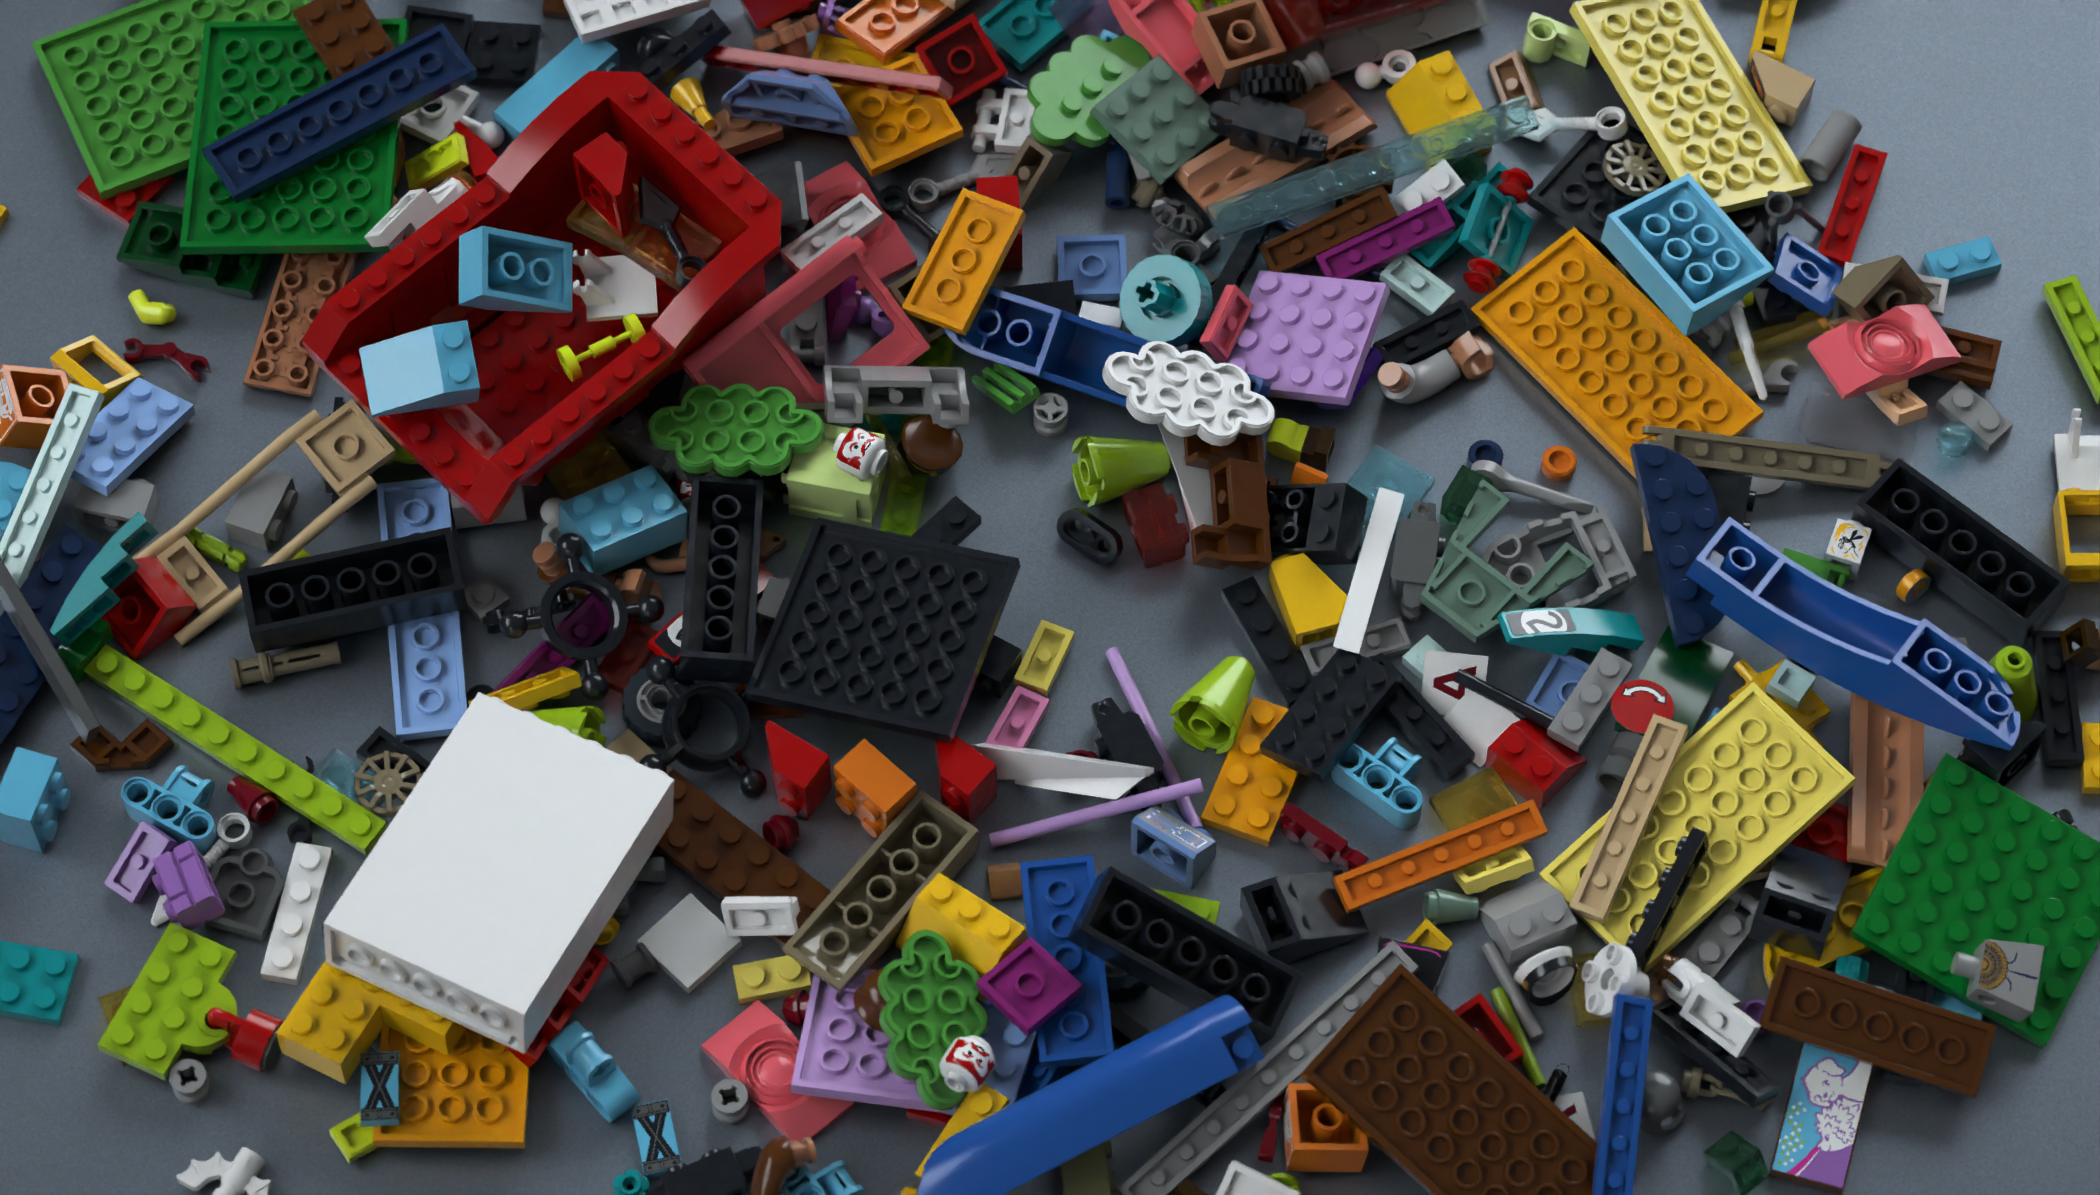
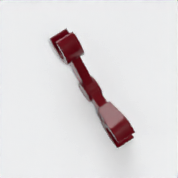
M135 338L124 341L126 350H138L135 354L123 353L124 359L128 364H139L145 358H165L178 364L192 381L201 383L202 380L200 374L193 371L195 368L203 367L206 371L211 372L208 360L205 357L185 353L172 342L165 344H143L139 339Z
M1286 1090L1274 1100L1273 1104L1271 1103L1268 1116L1270 1121L1268 1129L1265 1130L1261 1140L1258 1160L1273 1163L1277 1145L1276 1126L1277 1122L1280 1121L1281 1104Z

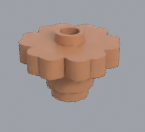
M809 14L791 21L790 17H787L780 22L771 24V30L751 40L755 51L764 52L774 49L776 54L810 58L808 52L811 49L805 35L820 26L815 14Z

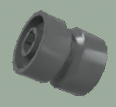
M1621 731L1616 735L1609 749V756L1604 759L1596 775L1598 784L1605 791L1616 797L1618 796L1644 736L1630 731Z

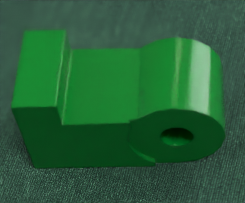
M101 618L98 619L69 646L65 647L62 644L56 650L76 684L84 680L86 675L83 670L104 645H110L114 640L109 622Z

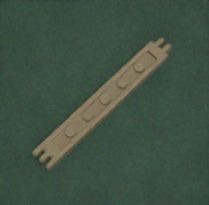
M1650 425L1642 427L1643 435L1655 436L1656 440L1643 439L1641 443L1655 444L1672 449L1689 459L1699 470L1710 471L1712 469L1746 476L1868 491L1882 476V472H1885L1893 464L1891 462H1883V455Z

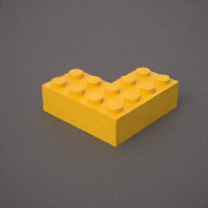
M325 959L276 1034L282 1054L346 1085L361 1062V1053H367L384 1025L447 1056L455 1048L466 1031V1027L327 964Z

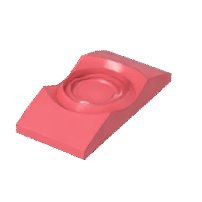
M1108 0L1124 33L1142 44L1153 59L1160 55L1199 96L1215 84L1191 35L1197 12L1187 0Z
M847 161L804 182L809 217L807 224L810 228L860 193H863L883 213L884 222L860 238L869 251V254L866 255L868 264L882 282L917 264V259L896 222L884 212L866 180ZM858 278L856 290H860L863 293L867 289Z
M1924 304L1899 305L1871 320L1864 322L1848 321L1812 340L1807 347L1842 400L1958 363L1961 359L1954 345Z
M757 1000L701 1045V1049L729 1079L738 1080L745 1085L748 1091V1099L782 1136L787 1137L788 1141L798 1140L799 1143H802L803 1138L809 1136L813 1140L855 1106L854 1101L791 1093V1081L800 1042L783 1020Z

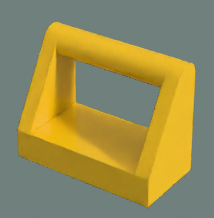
M95 335L65 346L50 357L53 369L65 370L68 383L99 391L105 396L99 412L137 377L143 379L142 374ZM93 352L122 377L103 385L78 363Z

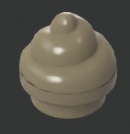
M1152 176L1151 178L1137 181L1130 195V198L1136 200V205L1141 208L1153 206L1155 200L1167 197L1165 192H1163V185H1160Z

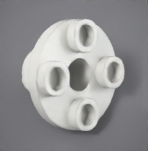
M1611 942L1600 950L1594 960H1588L1582 968L1581 977L1585 981V1008L1589 1013L1605 1018L1611 1017L1613 996L1617 993L1647 998L1649 994V978L1645 973L1641 972V967L1637 966L1634 953L1627 946Z

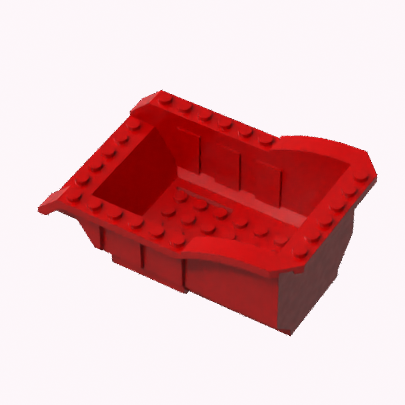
M589 71L558 96L519 134L486 172L487 176L327 299L302 338V344L313 361L371 416L359 348L431 325L468 321L480 384L478 402L372 418L481 523L490 525L501 515L519 484L524 486L538 485L543 481L542 476L565 458L570 459L596 438L597 432L617 416H624L648 397L649 391L671 373L676 374L683 369L680 362L766 297L764 265L780 253L782 201L640 72ZM604 132H607L615 141H622L631 155L629 164L634 174L632 182L635 197L629 235L624 239L580 197L572 154ZM640 176L646 177L682 209L675 228L688 253L701 257L707 263L700 272L692 267L682 269L685 276L693 278L684 289L675 282L674 273L678 262L660 230L640 222L638 178ZM480 226H487L572 243V252L578 250L579 256L585 255V249L590 250L597 257L654 253L658 316L638 318L646 334L634 344L628 338L616 344V349L594 359L591 356L579 362L583 376L572 382L565 374L556 350L568 345L574 355L577 356L589 350L588 346L610 335L614 338L626 332L623 319L587 322L586 305L581 296L573 292L574 281L579 280L580 285L585 286V277L580 267L573 263L572 312L499 311L459 305V236Z

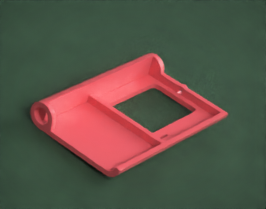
M846 235L684 358L680 364L695 386L711 385L723 391L733 384L743 383L752 386L758 392L767 387L778 386L791 391L796 398V403L825 402L822 384H818L783 339L781 329L852 275L859 278L892 322L893 331L849 364L850 366H907L931 347L868 264L866 255L869 254V251L865 244L857 236L852 239Z

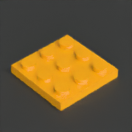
M917 53L882 68L929 75ZM842 85L834 89L859 130L857 137L849 135L847 137L871 177L963 137V128L945 99Z

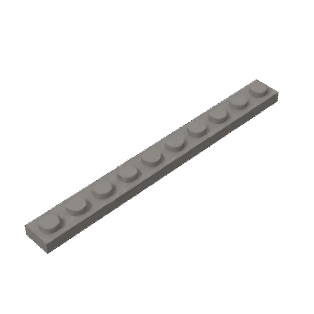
M1392 940L1264 1056V1059L1251 1067L1118 1187L1117 1192L1120 1195H1170L1185 1178L1188 1179L1278 1098L1286 1090L1288 1083H1294L1301 1077L1300 1073L1400 963L1413 975L1418 971V965Z

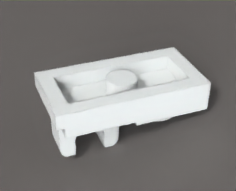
M790 896L725 897L720 903L727 936L794 935L798 930L796 916L800 909L796 896L791 898Z

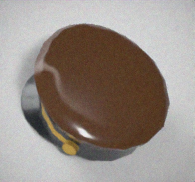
M918 416L909 420L904 425L901 441L895 450V458L898 465L905 471L916 475H930L933 477L950 470L952 465L956 464L962 456L963 442L960 433L955 428H943L938 424H933L931 416Z

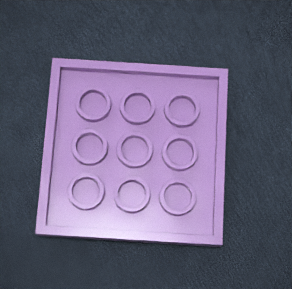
M1259 270L1249 296V300L1253 304L1252 310L1227 362L1224 363L1234 364L1248 374L1271 382L1272 385L1267 397L1349 406L1390 294V289L1387 283Z
M867 969L841 993L814 974L791 1081V1093L940 1112V1110L932 1109L923 1102L917 1090L916 1080L901 1078L892 1071L886 1059V1049L891 1039L884 1032L875 1030L866 1024L856 1012L854 1007L855 991L872 972L877 970Z

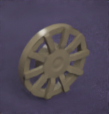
M1625 140L1624 142L1613 144L1603 158V170L1607 179L1617 189L1632 196L1644 197L1661 188L1667 173L1655 153L1647 148L1648 145L1644 143L1641 145ZM1622 150H1627L1628 156ZM1616 153L1621 159L1613 158L1611 155ZM1610 163L1620 165L1619 169L1613 171ZM1652 163H1653L1654 166H1655V167H1648V165H1649V164H1652ZM1649 173L1658 174V180ZM1620 175L1626 183L1622 182L1617 176ZM1644 179H1648L1654 185L1647 188ZM1639 184L1641 188L1632 187L1630 185Z
M384 751V753L368 757L355 773L354 790L356 797L362 807L375 815L384 817L395 816L402 805L392 808V800L399 798L404 804L407 799L402 793L404 788L413 790L416 786L414 783L403 782V780L416 775L417 784L422 777L418 765L406 754ZM390 760L399 761L394 769H390ZM384 761L385 769L380 770L376 763ZM404 764L411 768V770L402 774L399 773ZM371 768L376 773V776L365 774V772ZM361 780L370 781L374 784L360 789ZM375 791L376 794L370 802L363 797L364 794ZM380 798L386 800V808L375 806Z

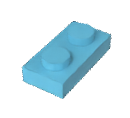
M1990 236L1925 253L1923 259L1929 275L1949 279L1948 285L1999 272L2002 266Z

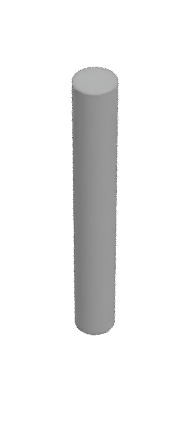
M1487 942L1482 946V949L1531 1042L1540 1040L1544 1037V1033L1517 982L1513 979V974L1496 942Z

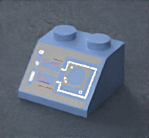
M1154 805L1135 816L1132 820L1131 854L1190 890L1194 888L1216 857L1217 841L1214 840L1212 835L1202 828L1197 827L1195 829L1183 822L1181 816L1170 809L1163 810Z

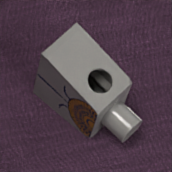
M1985 940L1975 949L1973 956L1956 952L1951 964V973L1969 978L1966 994L1969 1000L2021 1023L2034 1010L2044 946Z

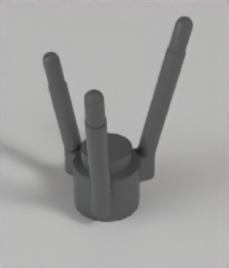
M1768 191L1765 207L1769 216L1770 244L1773 252L1777 250L1778 225L1789 223L1795 214L1800 215L1819 232H1824L1825 227L1803 209L1800 202L1793 203L1790 195L1785 192Z

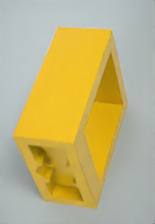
M2068 488L2064 491H2058L2052 511L2059 573L2071 582H2100V553H2071L2067 515H2100V490Z

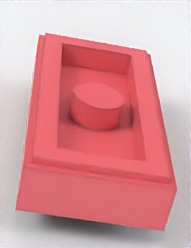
M1226 285L1199 341L1217 362H1227L1253 307L1250 300L1236 285Z

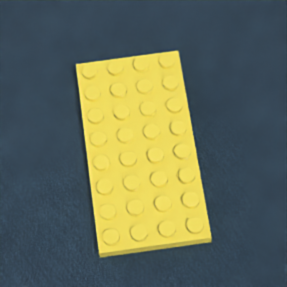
M1582 0L1573 2L1569 10L1570 14L1671 181L1689 173L1724 213L1765 204L1768 198L1767 193L1770 190L1785 192L1790 197L1809 193L1813 184L1699 0Z
M1752 682L1682 745L1605 924L1579 914L1577 915L1607 945L1615 942L1626 946L1630 934L1634 930L1638 932L1644 921L1642 913L1649 899L1655 900L1660 890L1658 883L1665 868L1673 866L1677 858L1675 850L1682 836L1688 837L1692 827L1705 831L1709 847L1643 972L1646 973L1856 784L1855 777ZM1611 809L1539 873L1540 878L1561 892L1568 906L1571 903Z

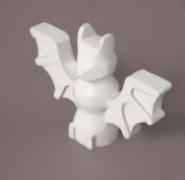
M245 1147L240 1149L232 1162L224 1160L220 1152H216L211 1159L206 1161L192 1159L189 1168L185 1172L176 1175L177 1181L193 1191H199L207 1183L220 1179L221 1186L215 1189L212 1195H243L245 1193L248 1195H269V1190L272 1187L270 1179L261 1180L256 1177L265 1165L264 1159Z

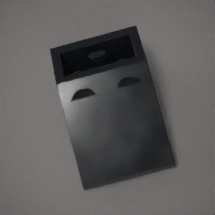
M1347 483L1267 486L1272 558H1278L1285 554L1297 555L1304 553L1315 564H1357L1368 500L1367 496Z
M1788 844L1777 854L1755 912L1749 937L1820 961L1853 865Z
M1343 870L1275 876L1242 887L1240 908L1257 948L1282 963H1287L1369 935L1370 932L1360 909L1347 914L1332 882L1335 876L1344 873Z

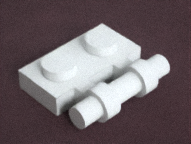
M1005 88L1003 99H995L996 92L992 89L983 90L982 98L978 100L976 113L978 114L977 124L972 127L971 132L973 140L972 150L982 153L986 149V143L990 140H995L994 147L996 152L1017 154L1026 137L1032 135L1029 127L1030 119L1036 110L1029 102L1027 89ZM1000 115L998 125L990 124L991 117Z

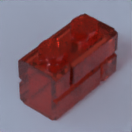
M1161 483L1146 486L1142 490L1136 489L1122 495V511L1144 567L1149 569L1162 565L1164 562L1169 563L1182 559L1185 556L1186 543L1190 542L1185 523L1178 524L1175 514L1178 513V508L1174 495L1172 493L1166 494Z

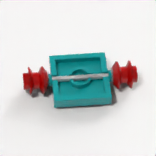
M1519 168L1503 171L1500 176L1503 183H1499L1496 188L1490 183L1478 186L1458 243L1477 257L1469 260L1468 267L1471 271H1467L1463 275V280L1468 288L1476 293L1483 294L1493 291L1497 286L1495 278L1508 279L1515 274L1534 220L1515 205L1527 202L1529 199L1527 191L1534 186V182L1529 177V174Z

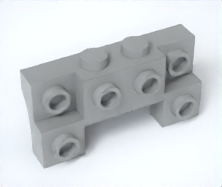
M823 365L822 386L825 395L824 411L827 423L850 427L854 423H863V413H867L870 415L904 414L908 416L931 414L933 424H938L943 428H957L959 424H969L970 403L966 391L963 367Z

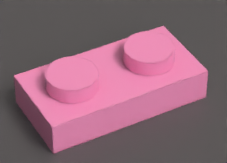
M1017 685L985 743L1026 748L1050 706V699Z

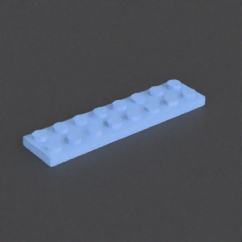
M435 478L377 484L381 541L451 527L453 534L450 493ZM460 610L388 625L397 739L407 741L449 736L467 710Z

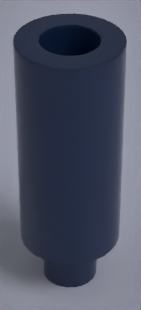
M1117 142L1112 145V151L1107 154L1105 205L1111 209L1121 210L1130 205L1131 160L1128 152Z

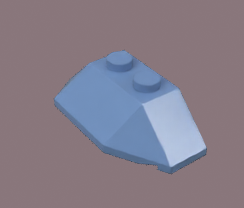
M778 69L776 72L768 70L752 72L725 93L721 101L730 117L856 137L859 133L854 120L830 82L823 76L810 74L806 77L795 75L793 72L784 69Z

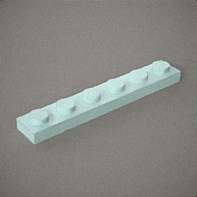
M72 383L68 384L0 542V557L19 589L28 578L105 396L99 391Z

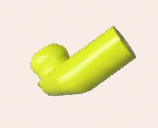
M142 289L135 290L128 296L139 319L145 324L164 325L173 322L176 318L177 312L172 304L150 302Z

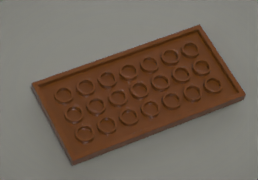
M1401 963L1300 1073L1309 1084L1430 1195L1592 1194L1597 1142Z

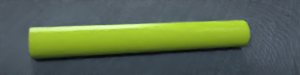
M1503 987L1495 988L1490 992V995L1503 1024L1524 1052L1522 1066L1526 1075L1539 1090L1543 1089L1547 1085L1546 1080Z

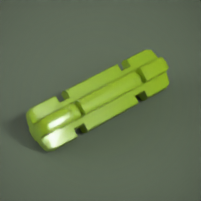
M197 527L186 535L196 550L200 549L199 553L222 565L227 563V567L236 572L243 571L248 563V555L237 548L232 550L231 545L210 534L203 535L204 531Z

